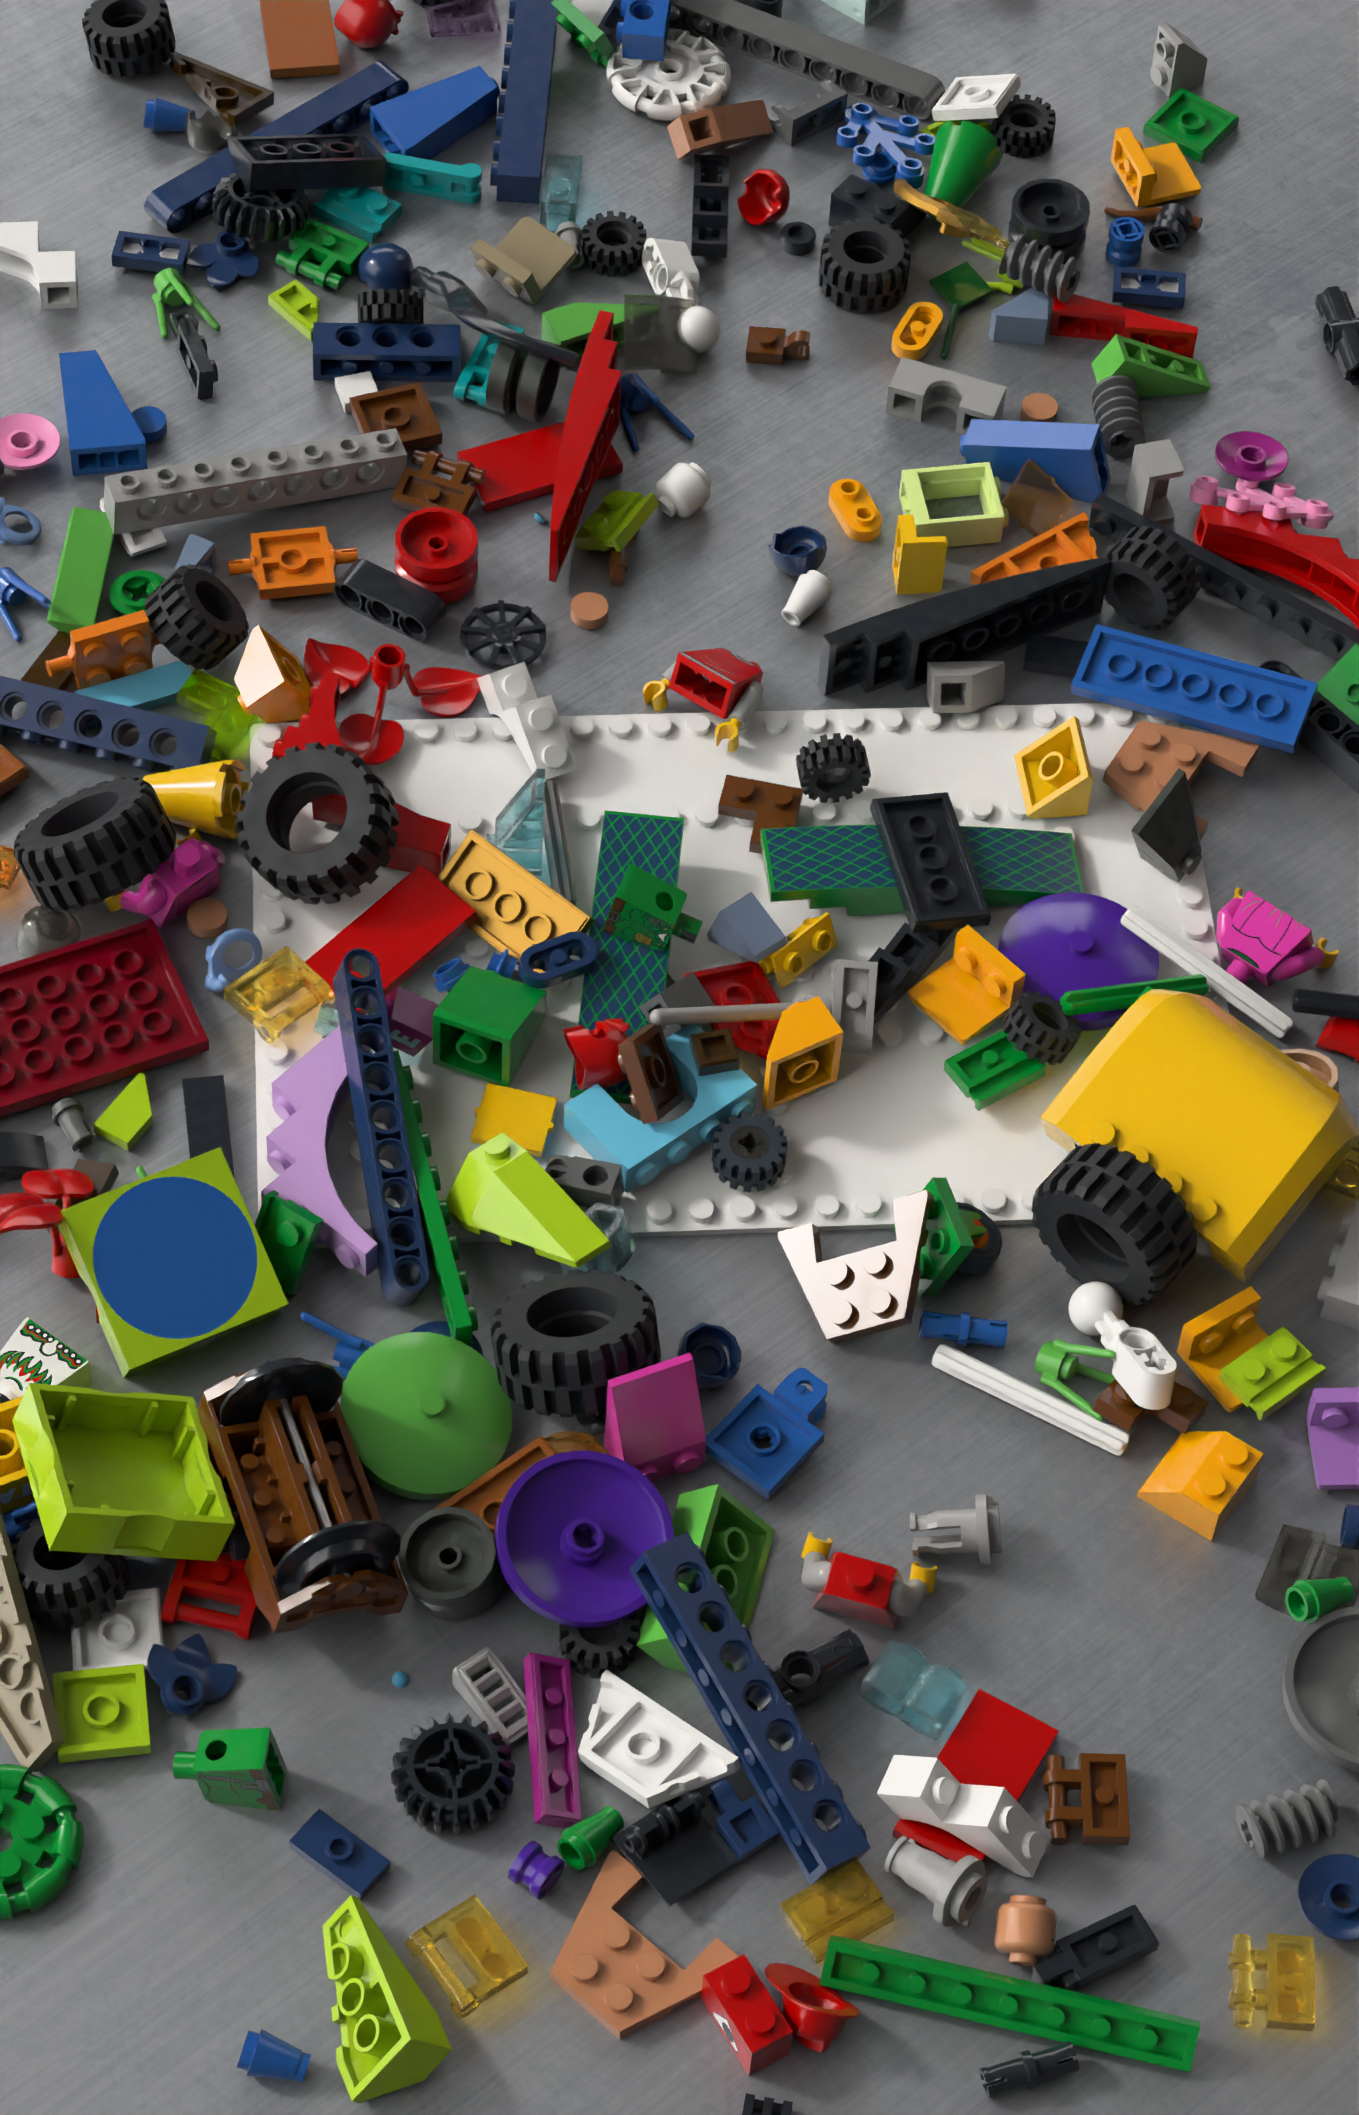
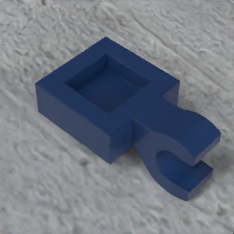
M724 1777L709 1786L708 1789L711 1794L707 1796V1800L711 1807L721 1815L715 1821V1828L738 1856L740 1862L779 1839V1829L754 1796L742 1802Z

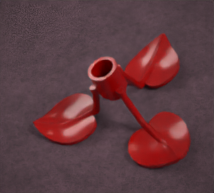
M308 638L303 658L305 675L311 686L320 684L324 670L340 673V696L345 695L351 686L356 689L361 688L372 673L373 681L380 688L375 717L364 713H356L345 718L338 728L340 740L346 752L352 751L367 765H380L390 761L400 752L403 746L404 732L402 726L396 721L382 719L386 692L396 688L402 682L403 676L412 696L421 697V706L425 711L447 718L459 716L471 707L481 690L477 678L482 676L458 669L430 667L420 670L412 678L410 665L405 664V652L401 647L394 644L379 646L375 650L374 656L370 657L368 665L364 655L350 647L322 643Z
M55 1168L28 1171L22 1176L21 1181L22 1188L27 1193H6L0 1195V1234L13 1230L50 1228L53 1243L52 1272L64 1278H79V1273L61 1232L59 1234L58 1226L63 1222L62 1209L51 1202L44 1203L41 1198H62L63 1209L71 1207V1198L90 1197L94 1190V1183L88 1175L75 1169Z

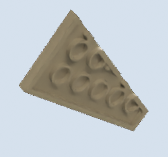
M0 1509V1732L20 1765L31 1768L32 1772H38L65 1741Z

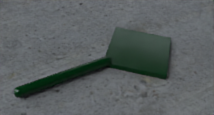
M967 261L929 280L931 286L952 308L941 352L942 359L948 357L958 311L993 293V290Z

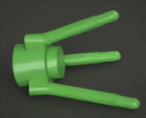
M166 268L155 276L154 286L157 292L152 295V299L156 305L162 338L168 337L165 304L179 306L186 302L188 306H194L215 331L221 329L215 318L194 295L190 286L186 285L177 269Z
M1058 1338L1054 1342L1046 1341L1039 1350L1035 1361V1372L1042 1374L1040 1383L1054 1388L1096 1420L1102 1421L1104 1417L1092 1410L1093 1405L1061 1381L1063 1379L1070 1381L1077 1372L1111 1384L1115 1380L1113 1375L1079 1363V1358L1073 1354L1113 1359L1116 1353L1113 1350L1071 1344Z

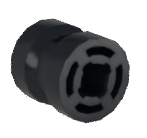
M1176 203L1164 205L1160 209L1156 222L1149 232V240L1152 246L1166 254L1178 252L1193 223L1190 211Z

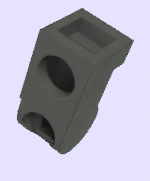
M556 1155L549 1159L545 1171L577 1205L597 1209L599 1217L614 1220L625 1190L621 1165L577 1156Z

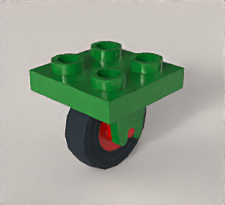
M932 1177L922 1190H928L934 1195L933 1211L929 1210L925 1228L929 1233L926 1246L921 1249L918 1269L921 1270L918 1286L921 1296H936L955 1270L971 1274L985 1271L998 1258L1003 1244L1000 1231L990 1217L982 1210L970 1204L956 1202L947 1178Z

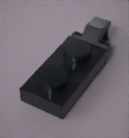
M192 311L176 314L170 313L169 325L177 341V353L196 397L200 400L210 399L213 395V383L218 381V369L215 361L209 360L204 336L198 335L199 321Z
M1133 1904L1057 1940L1054 1951L1047 1956L1048 1960L1033 1967L1030 1980L1031 1982L1052 1987H1058L1063 1983L1066 1990L1073 1989L1076 1986L1078 1988L1156 1951L1159 1941L1137 1906Z

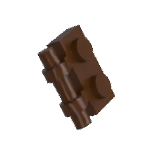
M415 450L412 464L421 466V469L418 471L409 467L405 468L391 497L393 505L414 512L428 507H444L456 510L467 517L476 497L474 487L466 484L474 482L482 485L486 478V470L476 468L473 462L463 459L456 462L443 458L442 453L430 450L428 453ZM441 472L451 475L452 478L448 480L435 475Z
M1080 1753L1078 1769H1065V1758L1062 1755L1048 1756L1047 1771L1043 1774V1788L1048 1792L1049 1808L1045 1811V1826L1050 1829L1051 1844L1056 1846L1068 1844V1829L1071 1827H1081L1082 1844L1128 1845L1130 1825L1125 1754ZM1068 1790H1079L1080 1807L1067 1806L1066 1792Z

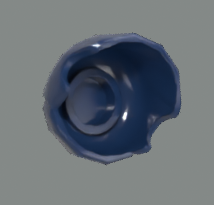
M393 243L375 244L361 255L358 261L360 280L362 283L366 281L370 290L397 289L400 291L402 289L407 290L412 286L410 274L414 267L409 253L404 248Z
M804 525L789 527L781 533H775L772 544L768 545L772 561L781 572L795 577L806 574L809 570L816 571L823 563L827 552L825 536L816 529Z
M702 1322L686 1331L679 1342L677 1357L687 1353L691 1354L694 1361L697 1386L715 1388L722 1386L730 1381L740 1369L741 1350L736 1337L722 1326Z

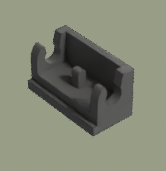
M826 79L820 84L829 92L828 94L821 91L817 93V97L805 101L790 110H787L781 104L773 105L771 109L778 116L772 115L769 117L772 129L785 142L793 146L843 121L844 111L847 108L848 93L844 89L841 90L831 80Z

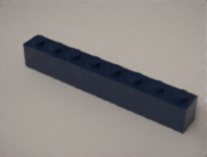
M510 0L509 19H514V21L507 22L506 42H512V44H505L504 66H509V68H502L501 89H506V92L499 93L498 113H504V115L497 116L496 137H501V140H494L493 161L498 162V165L491 164L490 186H497L496 201L539 204L558 23L555 20L558 13L551 4L554 0Z

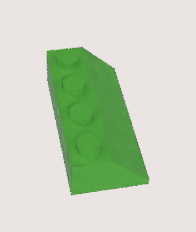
M719 1484L680 1494L672 1520L674 1538L686 1532L689 1533L694 1544L698 1545L704 1552L707 1566L716 1582L721 1584L726 1590L729 1604L738 1620L749 1629L775 1529ZM678 1582L681 1589L690 1593L684 1584ZM648 1604L637 1646L665 1668L688 1673ZM700 1621L706 1630L713 1632L707 1623ZM723 1660L727 1668H729L732 1671H735V1668L731 1663Z

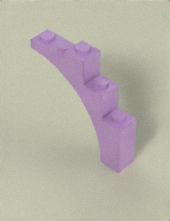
M339 1025L272 1082V1106L276 1114L284 1122L266 1136L267 1161L279 1176L261 1191V1203L266 1194L275 1190L279 1193L278 1197L287 1201L290 1199L324 1219L316 1243L319 1245L323 1243L336 1254L338 1260L349 1269L355 1268L363 1276L367 1277L378 1267L377 1243L355 1223L340 1201L329 1175L327 1165L328 1141L337 1115L350 1096ZM361 1045L365 1051L372 1053V1048Z

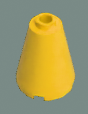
M228 759L144 776L143 780L153 786L171 823L191 829L195 828L198 831L224 839L238 838V833L235 832L238 827L236 825L238 811H244L245 807L240 803V799L244 790L250 791L249 782L241 780L240 771H246L240 760Z

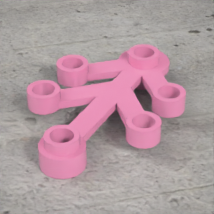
M1197 476L1196 482L1191 483L1189 500L1198 504L1217 505L1219 497L1227 498L1226 508L1235 512L1263 510L1262 515L1272 520L1299 518V524L1314 529H1326L1328 522L1332 521L1334 517V512L1328 509L1326 502L1315 499L1304 501L1294 496L1296 487L1287 483H1274L1272 495L1258 488L1259 481H1249L1237 478L1235 489L1237 491L1218 487L1219 481L1209 476Z

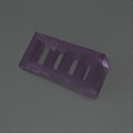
M455 0L426 8L431 38L502 32L495 0ZM439 18H445L446 22L440 24Z

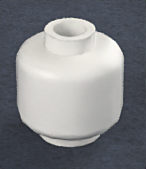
M682 462L675 464L656 483L659 508L670 517L675 514L682 518L692 516L710 498L711 490L709 486L711 485V480L707 473L693 462L689 464Z

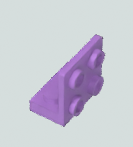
M1359 1387L1314 1388L1306 1412V1421L1316 1486L1320 1490L1359 1489Z

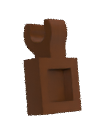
M750 326L746 362L782 365L783 357L801 361L808 360L810 332L799 330L786 336V329Z

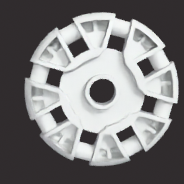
M669 28L664 62L622 58L621 43L617 47V52L611 55L606 70L608 85L613 87L612 93L622 105L634 113H638L640 110L647 113L648 118L662 121H674L679 116L716 107L721 102V96L727 94L731 83L730 66L725 62L723 52L714 43L703 36L696 38L691 36L689 31ZM669 70L675 71L674 73H665ZM647 95H649V96L654 97V98L651 100V99H648V98H645V97H646Z

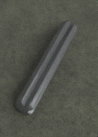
M552 780L548 782L541 781L537 784L536 794L551 887L576 905L577 900L558 784Z

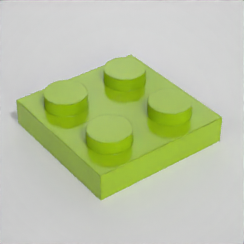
M144 1664L52 1673L54 1704L65 1741L58 1749L59 1763L151 1753Z

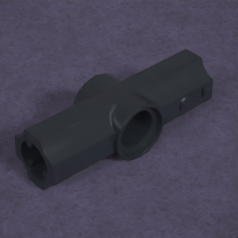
M1339 286L1327 287L1325 291L1316 296L1315 306L1323 324L1324 346L1327 353L1335 354L1344 380L1351 382L1352 385H1359V318H1356L1345 291L1340 290Z
M849 1628L808 1651L797 1650L790 1652L784 1657L781 1665L772 1671L775 1683L784 1699L789 1701L792 1706H806L817 1700L822 1690L869 1666V1658L859 1637ZM801 1673L809 1675L811 1679L804 1683H797L791 1677ZM746 1699L747 1704L752 1709L758 1711L757 1706L752 1701Z

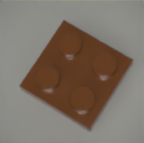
M420 382L349 397V408L360 434L396 428L406 452L442 444V431Z
M653 1023L645 1025L618 1044V1062L623 1073L628 1076L632 1088V1106L637 1113H640L643 1124L660 1120L685 1100L661 1025H654Z

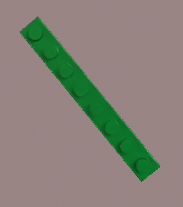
M393 1051L422 1229L450 1335L452 1338L472 1347V1331L478 1330V1319L474 1305L467 1306L464 1295H469L467 1276L464 1269L457 1271L455 1260H459V1248L455 1234L449 1236L447 1234L446 1225H450L449 1210L446 1200L439 1201L436 1191H441L440 1177L437 1166L430 1167L427 1157L432 1156L428 1133H420L418 1124L423 1123L419 1099H411L409 1090L414 1089L411 1068L409 1065L402 1066L399 1051Z
M830 1935L819 1984L1064 2043L1070 2041L1073 2045L1187 2072L1191 2070L1200 2030V2021L835 1935Z

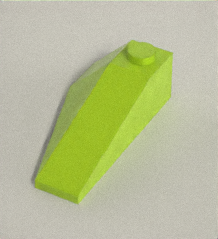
M503 1132L468 1153L446 1198L449 1216L468 1231L479 1235L483 1231L499 1235L502 1243L511 1246L515 1242L528 1245L535 1249V1254L575 1268H579L611 1247L610 1240L529 1152Z
M350 1895L324 1923L322 1928L327 1974L329 1979L335 1980L337 2005L331 2007L333 2023L340 2024L342 2046L336 2048L337 2065L351 2100L361 2103L424 2081L452 2051V2047L438 2014L359 1898Z

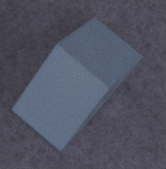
M1031 287L993 310L988 338L995 342L1044 346L1048 322L1049 296L1045 294L1044 290L1039 292Z
M752 892L721 910L707 933L709 941L755 963L788 944L786 936Z

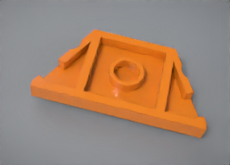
M1082 512L972 570L970 582L973 585H978L1022 573L1098 558L1096 556L1097 546L1094 537H1091L1089 533L1087 514Z

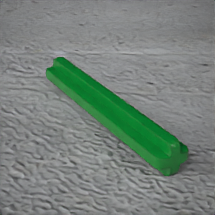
M1201 974L1067 991L1060 997L1062 1012L1065 1015L1071 1016L1129 1008L1136 1002L1147 986L1153 989L1180 991L1205 996V994L1209 993V985L1207 984V978Z

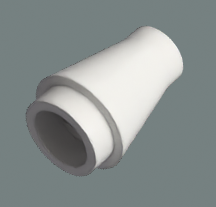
M809 570L806 574H801L785 608L781 612L784 620L793 626H800L803 620L830 599V592L833 589L829 579L815 570Z

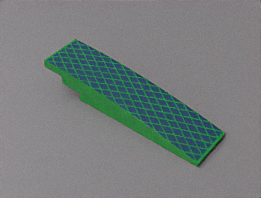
M607 810L604 812L591 914L595 921L589 931V936L595 941L597 946V956L593 968L584 974L578 1026L583 1025L584 1029H596V1022L605 1021V1019L623 1018L624 1022L630 1026V1029L626 1030V1032L631 1036L643 1026L650 1024L639 1007L666 989L672 934L665 950L658 951L603 933L602 929L629 863L677 887L684 818ZM575 1059L573 1063L570 1098H575L576 1096L587 1090H579L577 1087L575 1076ZM628 1077L615 1086L603 1088L615 1102L632 1104V1088Z
M876 825L761 829L760 842L770 902L808 900L809 909L846 907L848 916L905 913ZM960 826L988 907L1025 905L1038 898L1057 893H1084L1072 833Z

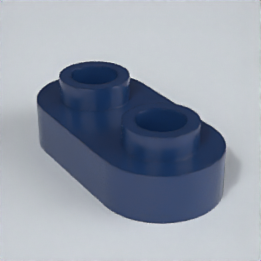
M569 932L531 946L521 955L518 968L519 976L528 986L543 989L585 974L595 964L597 956L596 943L585 933ZM576 955L580 960H573L569 956ZM533 969H541L545 973L535 972Z

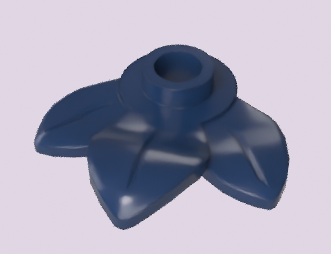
M223 231L217 236L214 243L200 244L194 248L187 258V266L206 270L208 284L215 289H220L232 285L238 275L247 278L254 277L259 270V260L257 256L249 251V243L245 237L238 238L236 233Z
M195 1634L182 1641L175 1648L174 1652L162 1645L153 1644L147 1659L149 1675L161 1687L160 1698L162 1704L169 1712L177 1716H191L201 1709L204 1702L223 1699L232 1688L237 1675V1667L235 1665L226 1663L211 1665L207 1646L200 1634ZM175 1691H184L188 1695L189 1700H181L175 1695Z

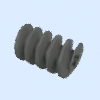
M1020 234L1004 253L999 266V274L1007 273L1008 278L1012 280L1019 279L1020 283L1025 286L1032 284L1034 290L1039 292L1044 290L1047 296L1052 298L1057 296L1059 301L1067 302L1075 292L1080 279V271L1075 269L1077 258L1072 256L1066 264H1063L1064 252L1059 250L1052 259L1050 258L1051 246L1046 245L1039 253V241L1034 239L1026 247L1027 236Z
M1125 375L1110 376L1101 380L1093 388L1091 394L1095 422L1100 424L1106 454L1117 458L1133 456L1135 445L1146 442L1136 383L1132 378Z
M1325 1779L1318 1780L1316 1785L1311 1783L1301 1785L1299 1791L1291 1788L1285 1790L1282 1796L1275 1793L1268 1795L1265 1801L1259 1798L1252 1800L1249 1806L1242 1803L1236 1805L1235 1821L1242 1840L1250 1848L1254 1847L1261 1859L1268 1857V1843L1270 1842L1277 1853L1285 1852L1286 1837H1288L1294 1848L1302 1846V1832H1305L1311 1843L1319 1841L1318 1827L1322 1828L1328 1838L1334 1837L1336 1834L1335 1822L1338 1820V1808L1334 1793Z

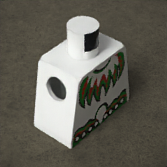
M28 1317L22 1321L0 1351V1404L23 1396L29 1383L88 1388L91 1385L89 1361Z

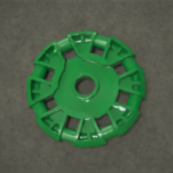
M0 1764V1835L8 1836L13 1841L7 1850L0 1852V1920L13 1919L12 1914L30 1909L32 1913L59 1895L68 1885L66 1878L71 1869H77L84 1845L83 1824L76 1820L74 1813L77 1811V1807L68 1792L48 1775L41 1778L32 1774L31 1768L15 1764ZM24 1791L35 1795L30 1806L19 1801ZM58 1822L59 1827L56 1831L45 1833L44 1825ZM45 1858L54 1862L51 1868H40ZM21 1881L24 1891L7 1896L4 1886Z

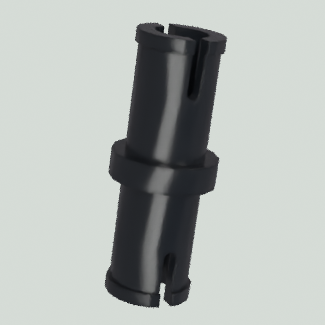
M1068 2041L1062 2045L1033 2054L1026 2050L1019 2052L1016 2059L987 2068H980V2079L986 2082L982 2084L986 2096L989 2099L994 2097V2095L1028 2086L1031 2090L1040 2087V2081L1079 2071L1078 2060H1073L1072 2057L1076 2056L1072 2043Z

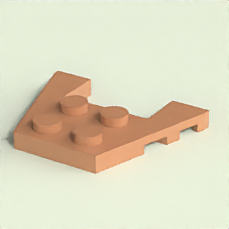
M1139 721L1106 768L1103 782L1137 811L1142 809L1146 812L1178 768L1186 773L1189 785L1205 761L1243 777L1257 757L1260 745L1236 738ZM1196 816L1201 841L1207 832L1209 821Z
M613 1849L608 1854L550 1971V1979L618 2039H621L672 2013V2009L694 1997L696 1999L701 1998L703 1975L739 1956L716 1937L686 1969L680 1968L615 1912L643 1884L644 1878L632 1864Z

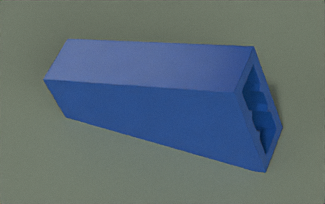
M477 66L370 107V134L385 152L431 160L497 113V97H499L500 93L499 86L493 77H489L481 66Z
M97 351L59 353L72 475L147 469L145 437Z
M972 419L967 433L963 434L960 439V454L965 456L967 464L990 462L993 477L998 476L1000 480L1092 503L1100 493L1106 495L1111 481L1100 424Z

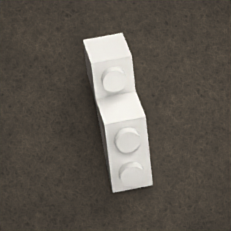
M38 221L0 223V271L30 282L40 295L41 309L78 308L75 251L40 252Z
M525 662L477 678L489 714H495L505 722L538 782L577 769L551 694L537 698Z
M894 1755L877 1792V1795L900 1819L919 1821L941 1828L1013 1873L1023 1877L1033 1878L1050 1839L1005 1787L960 1784L938 1758Z

